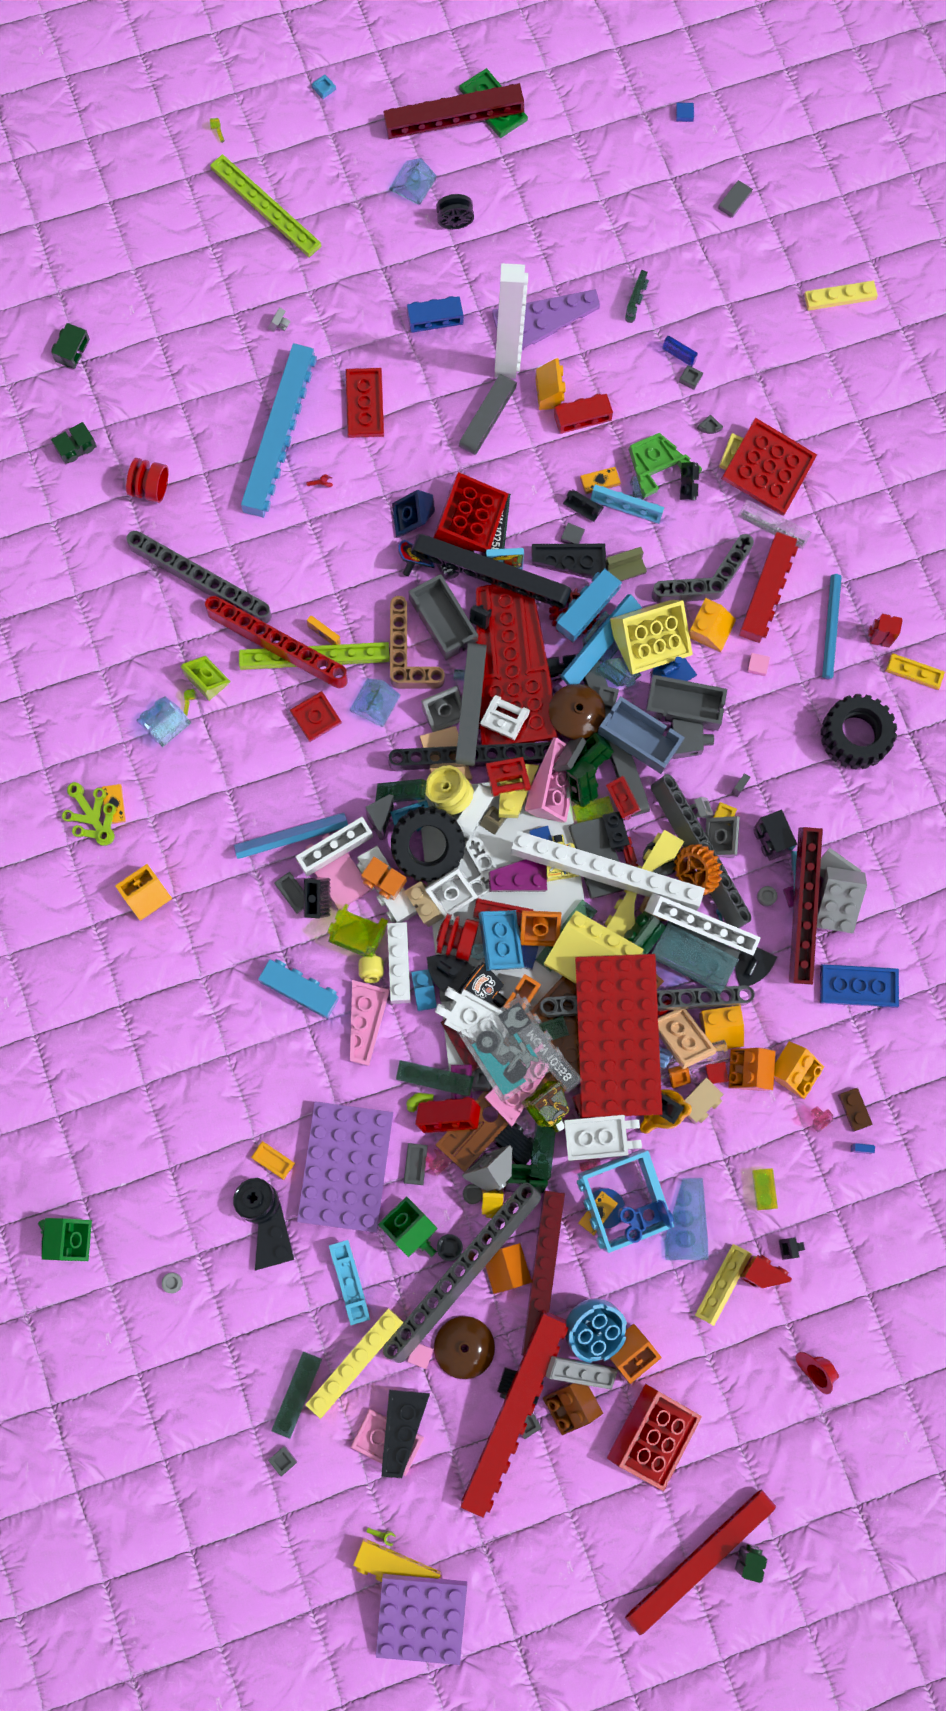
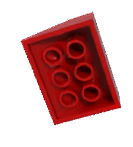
M458 472L451 486L433 538L466 550L486 552L487 549L491 548L509 493Z
M645 1383L607 1459L618 1467L664 1491L702 1416Z

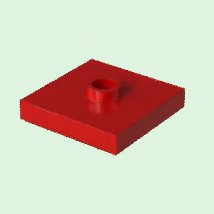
M322 691L290 709L291 714L309 742L342 724V721Z

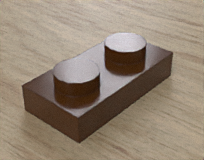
M858 1087L838 1095L853 1132L873 1125Z

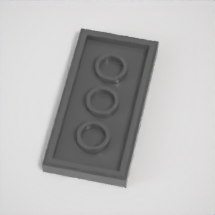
M603 818L569 826L576 849L619 862L616 850L610 847ZM584 877L590 899L624 891V889Z

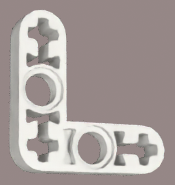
M472 837L466 843V851L481 876L469 883L471 886L473 884H480L482 886V891L477 894L478 898L489 893V888L486 889L482 879H485V882L489 881L488 873L498 868L483 842L477 837ZM471 843L479 844V853L482 851L484 853L477 856L475 849H470ZM486 858L490 864L488 867L482 868L478 864L479 860Z

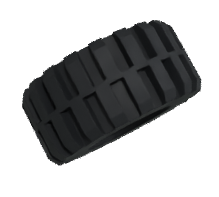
M855 694L853 698L850 695L844 697L843 700L835 703L823 720V727L820 733L823 736L821 739L822 745L827 746L825 751L828 755L830 753L833 755L832 760L842 762L841 766L845 768L850 765L851 769L855 770L859 767L867 769L870 765L878 764L894 746L893 743L896 741L897 734L895 732L897 724L893 723L895 720L894 714H889L890 708L887 705H881V700L878 698L876 700L871 699V695L866 694L865 697H862L861 694ZM848 718L863 719L874 731V742L869 746L853 744L846 738L843 732V722Z
M432 806L412 809L402 816L393 828L391 835L393 859L397 867L408 877L414 878V880H424L426 882L438 880L457 868L464 856L465 841L462 829L455 818L443 809H437ZM423 826H432L439 829L446 840L444 853L440 858L432 862L420 861L410 851L409 841L412 834Z

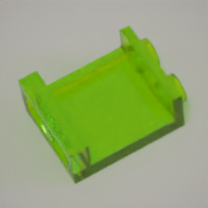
M345 904L343 909L337 911L335 916L336 922H332L329 926L327 933L330 934L328 942L363 957L372 958L386 932L389 920L381 918L377 924L349 912V905Z

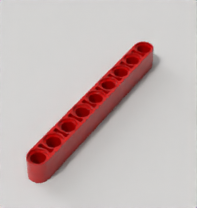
M211 596L206 599L205 607L209 618L335 688H343L347 685V671L343 665L217 596Z
M762 1489L748 1499L630 1610L625 1619L638 1635L644 1634L775 1510L776 1505Z

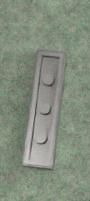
M552 1356L546 1377L553 1380L612 1390L618 1370L614 1367Z

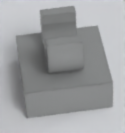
M279 307L268 329L274 332L278 326L281 330H286L290 321L283 317L286 312Z
M699 797L694 800L696 804L690 805L691 809H698V813L695 815L697 819L714 816L708 798Z

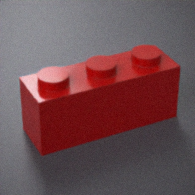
M607 393L602 395L595 394L586 399L579 398L571 403H560L554 409V417L560 434L612 421L613 410Z
M470 1097L421 1102L418 1105L415 1124L423 1133L478 1129L481 1107Z

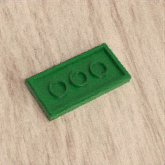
M486 68L459 85V90L462 94H468L494 87H502V85ZM522 112L485 121L498 137L502 138L527 122L528 116Z

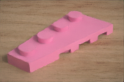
M352 980L351 1062L366 1066L370 1065L390 993L389 989Z
M543 1043L534 1050L539 1058V1062L531 1061V1066L523 1077L526 1080L525 1083L505 1096L497 1085L484 1097L511 1127L525 1107L522 1103L535 1092L549 1070L548 1063L546 1064L538 1055V1052L542 1048L544 1049Z

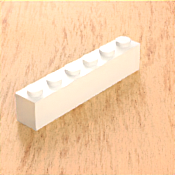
M654 893L651 894L645 911L751 955H754L761 938Z

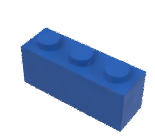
M449 296L445 299H431L426 302L407 304V315L411 333L463 325L464 315L460 296Z

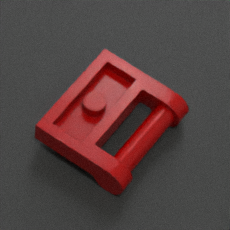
M523 757L486 763V771L493 797L499 796L500 793L523 789L524 791L531 790ZM522 779V782L497 786V782Z

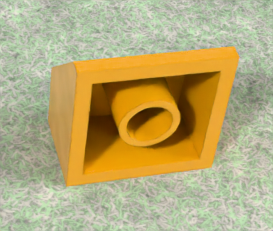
M705 598L689 631L690 639L721 652L736 619L722 605Z
M741 1005L704 1010L699 1013L701 1030L717 1051L744 1047V1021Z

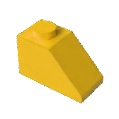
M503 1188L498 1191L496 1189L490 1191L482 1189L481 1212L486 1215V1218H493L503 1206Z

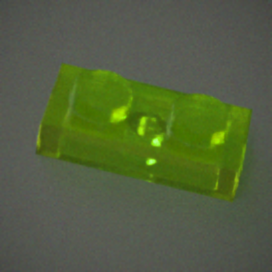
M609 796L590 801L585 807L579 805L572 806L577 823L602 818V815L614 812Z
M773 1168L752 1170L757 1211L778 1209Z

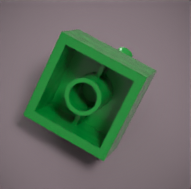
M407 1196L378 1224L407 1257H410L419 1249L425 1250L431 1258L437 1253L430 1245L429 1239L438 1228Z
M45 1218V1220L43 1219L38 1222L42 1230V1260L89 1261L92 1220Z

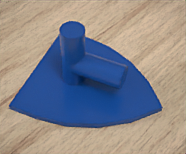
M679 656L673 662L655 667L652 673V677L657 675L689 681L697 676L686 658Z

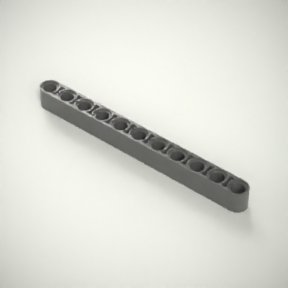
M746 985L657 991L658 1011L744 1006L754 999L755 993L750 986ZM740 991L747 992L748 1000H743L740 997ZM720 993H727L729 995V1001H723L720 997ZM701 994H707L710 1001L707 1003L703 1002ZM681 995L689 996L690 1003H683ZM577 996L544 998L539 1005V1012L547 1018L578 1016ZM668 996L671 1000V1004H663L661 1001V997ZM570 1002L573 1005V1010L566 1011L563 1008V1003ZM550 1003L554 1009L552 1012H546L543 1009V1005Z
M523 1183L516 1189L383 1347V1354L386 1358L396 1363H402L409 1357L539 1203L541 1194L535 1187L529 1183ZM532 1191L531 1195L526 1198L527 1194ZM518 1207L517 1212L513 1214L514 1209ZM505 1222V1226L500 1229L501 1224ZM492 1238L490 1244L487 1245V1241ZM478 1254V1258L473 1260L474 1256ZM465 1269V1273L460 1276L462 1270ZM452 1285L451 1290L447 1292V1288ZM438 1301V1305L434 1308L435 1302ZM425 1316L423 1323L420 1324L421 1319ZM411 1332V1336H410V1338L407 1340V1336H408V1334ZM398 1348L397 1353L394 1355L395 1349Z

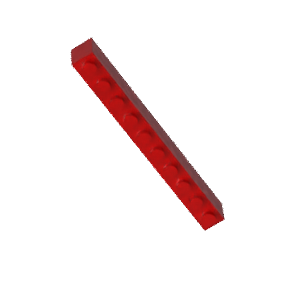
M543 1310L461 1500L460 1508L484 1518L486 1512L490 1513L494 1500L491 1499L494 1492L498 1494L502 1485L500 1478L503 1473H507L510 1467L509 1457L511 1454L514 1455L519 1443L516 1442L519 1434L523 1436L527 1427V1423H525L527 1415L531 1416L534 1411L535 1404L533 1401L536 1396H540L544 1385L541 1383L543 1378L546 1377L551 1357H557L560 1346H558L560 1338L564 1339L567 1334L568 1327H566L565 1319Z

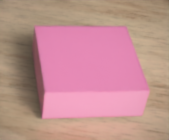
M752 653L747 672L766 676L770 657Z
M419 1344L410 1354L407 1362L427 1369L434 1349Z

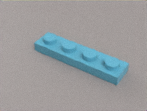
M596 484L590 499L598 504L658 524L665 508Z

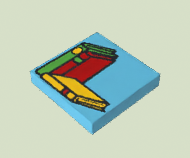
M524 548L486 550V557L523 570Z

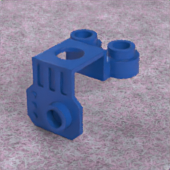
M661 1199L658 1202L655 1201L637 1209L623 1206L618 1211L619 1219L630 1225L625 1229L624 1235L632 1243H637L641 1240L642 1232L646 1230L647 1226L660 1221L664 1222L668 1228H673V1215L670 1210H667L666 1204ZM647 1209H651L654 1212V1218L650 1221H646L643 1217V1213ZM624 1211H628L626 1218L623 1217ZM631 1230L635 1231V1235L633 1237L629 1236V1232Z

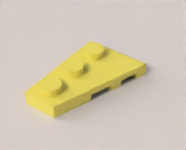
M525 764L531 786L539 770V765ZM522 779L502 781L500 786L522 782ZM523 789L500 793L499 817L518 818L529 790L524 791Z

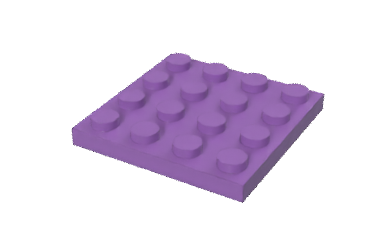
M383 1574L376 1658L460 1665L467 1581Z

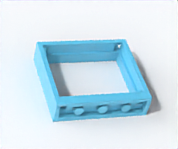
M640 1149L630 1153L629 1156H622L577 1174L579 1179L577 1180L578 1188L581 1192L583 1191L585 1196L583 1200L584 1206L587 1211H590L592 1217L590 1218L591 1226L598 1234L596 1238L597 1244L600 1249L607 1253L633 1243L628 1241L625 1235L608 1241L588 1178L638 1159L652 1202H658L661 1199L666 1204L648 1150ZM662 1221L647 1226L646 1230L642 1232L641 1240L670 1228ZM635 1231L629 1233L630 1237L635 1235Z

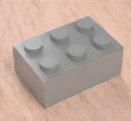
M826 867L819 892L817 928L854 933L867 888L865 872Z

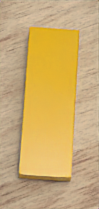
M894 653L890 655L885 672L936 690L940 689L945 671Z

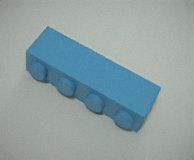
M606 569L601 573L597 572L592 578L590 586L586 585L580 592L581 596L577 600L573 599L567 612H562L556 619V629L572 642L579 637L621 588L622 582Z
M270 959L258 979L259 982L328 1019L339 1000V997L336 995L337 992L329 987L326 989L320 987V982L313 978L307 980L302 977L303 973L294 968L292 971L285 968L286 964L278 959L275 962Z

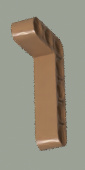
M402 596L393 597L390 602V681L392 686L398 689L440 688L445 681V674L442 668L407 667V601ZM398 604L403 606L402 609H396L394 607ZM396 622H402L403 626L396 627L394 624ZM398 639L403 641L401 645H397L394 642ZM397 657H401L404 659L400 663L394 661V659ZM396 675H402L404 677L402 680L399 681L394 679ZM420 675L422 679L417 681L413 679V676ZM433 675H439L441 679L436 681L433 680L431 677Z

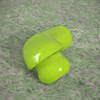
M415 1093L406 1102L407 1110L409 1112L417 1111L419 1103L433 1100L434 1094Z

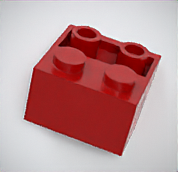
M763 1255L751 1256L740 1276V1279L755 1288H767L788 1283L792 1280L788 1276L789 1272L780 1266H772L770 1264L771 1260Z

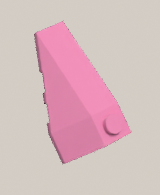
M553 738L531 785V790L528 792L525 811L538 818L565 823L570 806V798H567L566 788L569 787V783L566 780V770L557 772L553 767L564 750L566 743L558 738Z

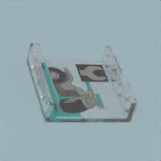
M519 994L516 995L514 1000L471 1028L463 1029L458 1033L502 1102L563 1063L561 1058L564 1057L558 1046L553 1048L550 1043L553 1039L547 1029L543 1031L539 1026L542 1022L536 1013L532 1015L528 1009L531 1005L525 996L521 998Z

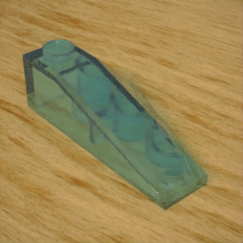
M683 1178L672 1214L674 1227L668 1229L664 1240L665 1260H709L703 1178Z

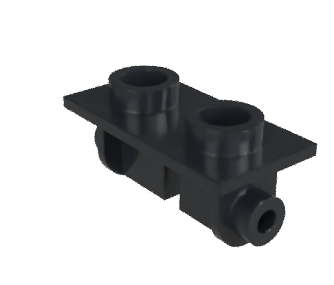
M682 463L680 500H696L698 497L699 484L694 483V480H699L700 467L698 463Z
M574 489L572 491L569 490L567 498L563 503L595 522L604 508Z
M576 655L562 656L563 663L559 662V657L547 658L550 677H557L559 674H562Z
M620 812L602 815L611 849H615L617 852L624 851V847L630 845Z

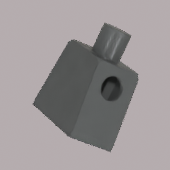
M676 719L672 720L671 729L685 737L672 759L698 756L702 754L704 745H714V734H703L702 724Z

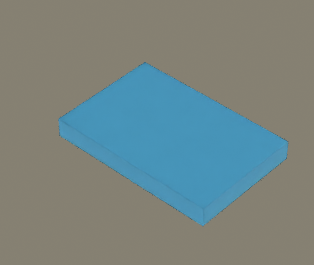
M516 910L478 913L486 971L524 968Z

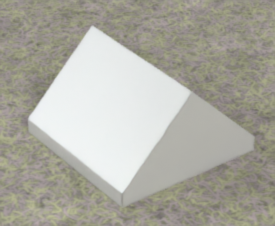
M458 867L425 888L444 917H446L447 913L453 914L478 898L466 876Z

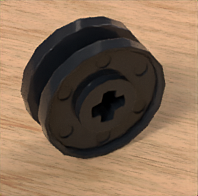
M451 194L444 196L436 204L438 223L445 229H461L470 225L474 220L473 201L466 195Z
M250 1178L242 1182L236 1189L233 1196V1205L235 1211L246 1221L259 1224L268 1221L276 1213L279 1206V1196L276 1189L264 1179Z

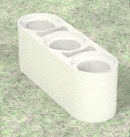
M481 783L475 790L470 805L461 813L457 820L464 837L467 839L473 836L483 816L495 799L492 796L491 789Z

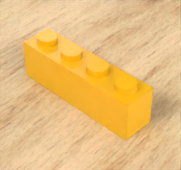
M366 1538L363 1539L353 1566L357 1567L356 1571L364 1575H368V1572L376 1575L375 1579L382 1582L383 1574L439 1579L441 1571Z

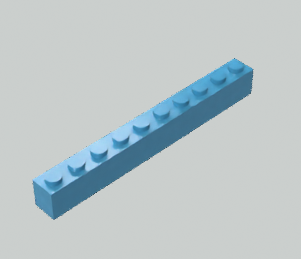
M295 343L292 345L241 503L244 513L264 518L265 513L270 510L271 501L269 500L271 495L274 496L275 481L280 478V466L286 459L285 450L291 444L292 437L290 434L296 428L297 420L295 419L297 414H300L302 408L300 403L302 398L305 399L307 388L305 387L307 382L310 383L312 377L311 369L316 365L317 356H315L314 348Z

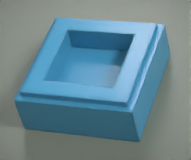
M324 74L312 83V88L324 99L336 90V85Z

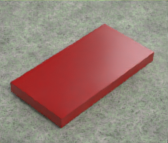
M382 368L346 369L348 438L384 437Z

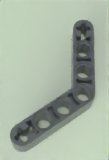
M748 534L740 535L712 578L658 581L653 587L652 599L657 603L668 600H683L687 602L703 601L705 598L709 600L719 599L749 555L754 544L753 538ZM745 544L743 550H740V547ZM731 558H737L738 562L732 561ZM721 572H727L729 576H723ZM717 586L720 591H715L712 587ZM698 587L701 589V592H696L693 588ZM679 588L683 593H677L675 589Z

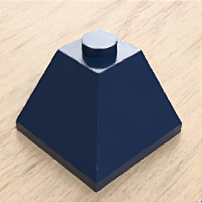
M416 490L392 503L397 538L421 527L435 512L433 494Z

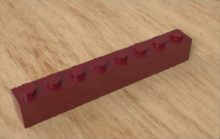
M518 83L433 101H425L399 108H390L383 111L388 139L524 112V98L521 85Z
M798 828L789 982L794 984L813 985L823 828Z
M544 1191L522 1356L525 1354L543 1310L547 1312L550 1310L565 1193Z

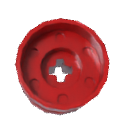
M134 458L127 475V495L132 497L136 495L137 498L141 499L145 494L146 500L160 503L167 489L169 478L168 466L154 462L150 467L148 460L142 461L140 458Z
M447 913L438 932L436 953L441 954L444 946H447L446 956H449L454 948L457 949V959L469 961L479 922L466 919L464 925L459 926L460 916H456L454 924H452V914Z

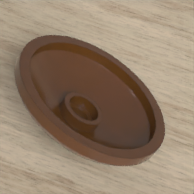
M570 684L562 687L554 694L549 704L551 724L558 733L569 739L589 738L593 733L598 732L600 725L605 719V705L602 698L595 690L586 685ZM576 706H581L582 710L578 711Z
M459 1316L447 1321L438 1331L434 1342V1354L439 1366L448 1375L457 1379H471L481 1375L490 1366L495 1353V1342L489 1328L480 1320L469 1316ZM463 1344L468 1345L469 1349L467 1352L461 1351Z

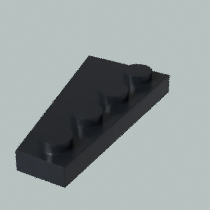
M605 543L532 544V564L593 578L597 572L601 573L606 569Z
M389 1389L381 1477H403L430 1393Z

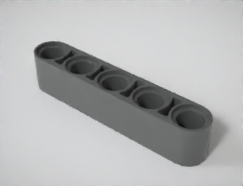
M502 374L498 376L463 434L459 443L460 448L474 455L478 453L515 391L516 381Z

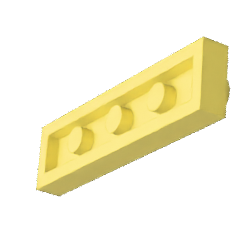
M873 280L805 291L804 297L809 311L872 301L877 299L878 294Z
M732 1244L695 1314L696 1317L712 1326L715 1325L752 1255L749 1251Z

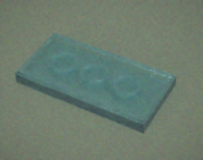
M668 923L652 954H655L658 962L719 994L722 993L739 961L734 956Z

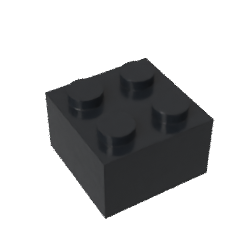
M782 809L761 817L754 826L755 837L757 840L760 839L762 853L765 857H768L769 861L791 853L797 845Z

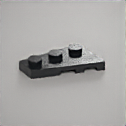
M280 1200L277 1211L272 1218L258 1224L255 1271L295 1260Z

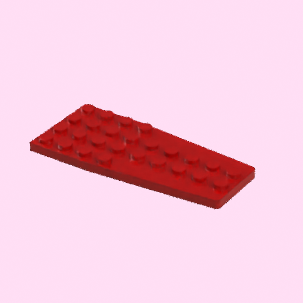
M493 584L477 587L476 605H484L483 609L487 611L492 609L489 626L486 630L476 626L478 634L477 644L487 645L479 718L482 721L495 695L500 696L502 700L515 706L525 707L530 710L515 740L480 724L482 745L534 743L558 738L557 731L549 718V704L553 697V689L536 600ZM499 706L496 708L497 711L515 719L519 716Z

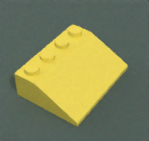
M668 600L610 618L613 637L630 674H636L673 662L678 656L685 658L693 655L683 600Z
M575 911L546 958L544 965L576 983L575 957L643 954L644 949L582 913Z

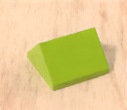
M207 656L181 665L185 677L208 701L231 682Z

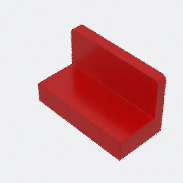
M624 776L606 785L622 819L629 820L631 815L641 811Z

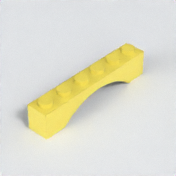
M666 830L662 834L658 832L653 840V843H655L653 850L648 849L643 857L646 860L643 867L639 865L638 868L653 872L661 865L673 861L684 841ZM627 890L623 891L627 893L624 899L619 898L614 907L617 911L614 916L609 915L604 924L609 930L623 938L625 933L635 924L634 908L637 893Z
M388 1308L306 1403V1406L321 1419L404 1321Z

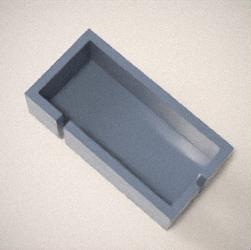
M621 696L597 732L660 774H662L685 738L671 728L666 737L663 736L667 727L665 724Z

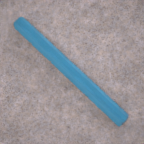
M832 574L830 577L822 677L825 679H832L834 677L842 576L839 574Z

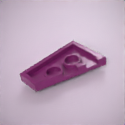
M527 859L488 873L489 892L547 891L546 865Z

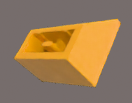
M555 358L536 369L535 381L539 410L555 409V406L564 401L566 388L565 381L562 382L563 365L559 364V358Z
M148 864L115 885L140 921L172 900V897Z
M789 1041L775 1063L774 1080L800 1098L805 1099L815 1081L821 1075L824 1066L807 1048Z

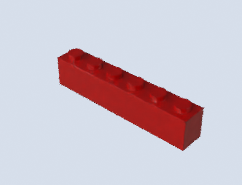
M776 532L739 636L760 643L762 637L766 638L769 627L766 626L768 621L772 622L775 614L773 607L778 605L781 595L778 593L780 589H784L787 579L784 576L785 573L790 572L793 563L790 562L791 556L795 557L798 546L795 545L798 539Z

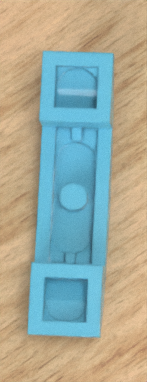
M349 1240L329 1245L350 1325L370 1320Z

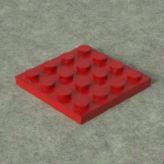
M755 417L721 479L784 516L817 454Z

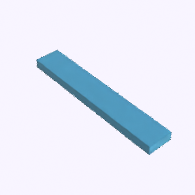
M632 594L626 595L560 675L567 685L579 684L615 641L610 618L642 608Z
M345 813L337 814L235 844V853L237 859H241L342 829L348 825Z

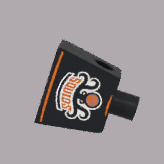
M484 962L477 966L458 991L461 994L462 990L465 989L489 1003L493 1002L499 1008L507 1001V998L499 993L504 984L492 971H486Z

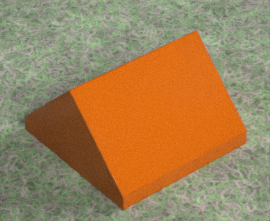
M522 911L521 945L554 946L560 936L562 913Z
M521 1243L499 1249L485 1266L493 1294L532 1282Z

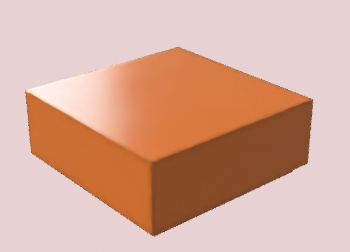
M676 1066L668 1069L672 1088L691 1083L688 1067L682 1069L681 1066Z

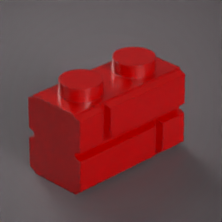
M882 613L878 619H874L867 635L870 637V644H881V646L890 648L901 633L902 618L891 617V615Z

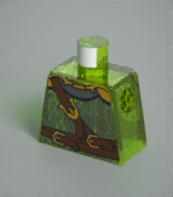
M547 1081L521 1102L539 1126H552L554 1132H559L565 1128L561 1118L569 1112V1107L560 1082Z

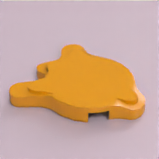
M662 1089L661 1091L684 1106V1109L674 1124L660 1115H643L644 1120L640 1125V1131L648 1134L657 1128L673 1129L677 1127L685 1117L690 1115L691 1105L686 1103L678 1092Z

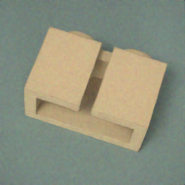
M420 881L407 889L405 893L412 905L416 907L415 910L423 923L430 927L443 919L444 915L426 892V884Z
M707 1078L684 1099L686 1103L691 1105L692 1110L687 1118L693 1124L698 1121L702 1123L709 1116L706 1112L711 1107L715 1109L722 1102L720 1098L724 1094Z

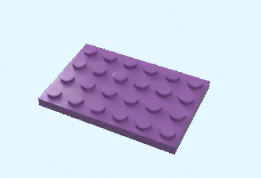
M323 1102L314 1103L297 1222L377 1233L393 1112Z

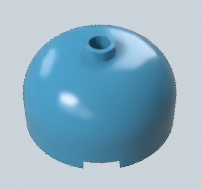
M598 1298L588 1299L576 1305L566 1319L568 1331L565 1338L570 1349L582 1361L588 1363L601 1359L606 1361L622 1348L626 1340L627 1322L618 1308L609 1301Z

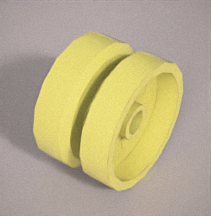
M451 765L439 767L428 776L425 782L426 796L438 809H443L448 814L455 815L464 811L473 799L474 790L472 784L457 767Z

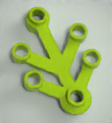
M77 782L69 784L67 787L68 795L76 798L86 815L65 810L62 813L63 820L92 824L96 831L87 830L82 826L76 825L72 829V834L79 838L83 836L95 838L97 843L102 846L110 845L115 837L114 831L111 829L113 815L116 813L115 805L111 803L105 804L103 811L106 816L103 825L99 820L103 800L106 798V791L102 788L94 790L95 802L92 810L83 796L84 787ZM76 786V792L72 793V788ZM99 791H102L101 797L97 796ZM112 806V811L108 813V807ZM68 813H71L70 819L66 818ZM80 828L81 833L77 835L76 830ZM103 833L107 834L105 839H102Z

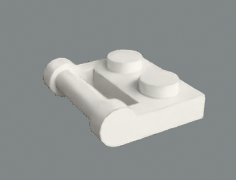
M495 695L480 724L515 740L530 710L525 707L515 706L502 700L500 696ZM499 706L519 716L515 719L497 711L496 708Z

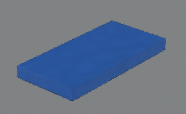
M821 964L820 1003L898 1008L899 969Z

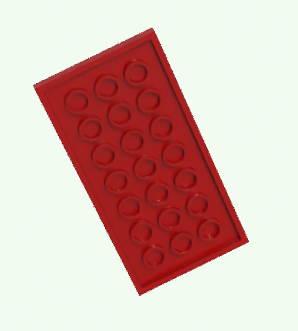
M655 954L575 957L582 1117L662 1115Z

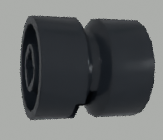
M447 1234L438 1240L437 1252L443 1260L453 1261L461 1255L463 1245L457 1236Z

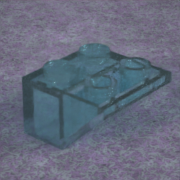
M166 696L158 699L153 707L144 711L140 718L137 719V722L162 747L191 724V721L179 706Z

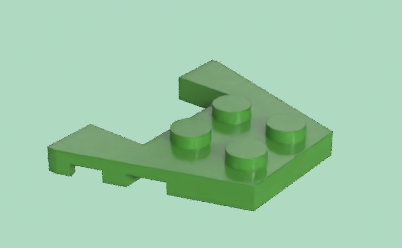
M661 433L636 442L629 447V453L643 498L657 493L659 490L651 475L676 464L681 469L682 463L691 462L690 457L686 454L682 455L676 450L677 447Z

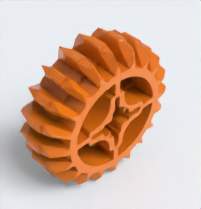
M692 844L683 848L676 855L677 859L674 863L677 866L673 868L677 871L675 877H678L680 881L705 888L703 896L713 892L719 886L718 882L722 880L720 874L723 871L719 869L721 863L717 862L718 856L713 855L714 850H709L708 846H702V844Z

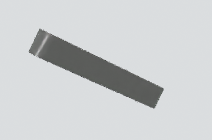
M468 643L455 762L458 765H475L487 647L485 644Z

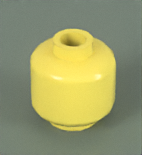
M375 953L365 954L358 962L359 977L366 983L378 982L384 975L383 959L376 956Z

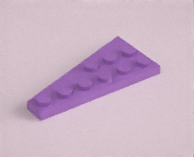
M596 289L526 303L522 351L525 347L536 344L556 333L558 329L569 326L576 319L583 318L598 310L600 303ZM493 309L492 315L497 331L498 309Z

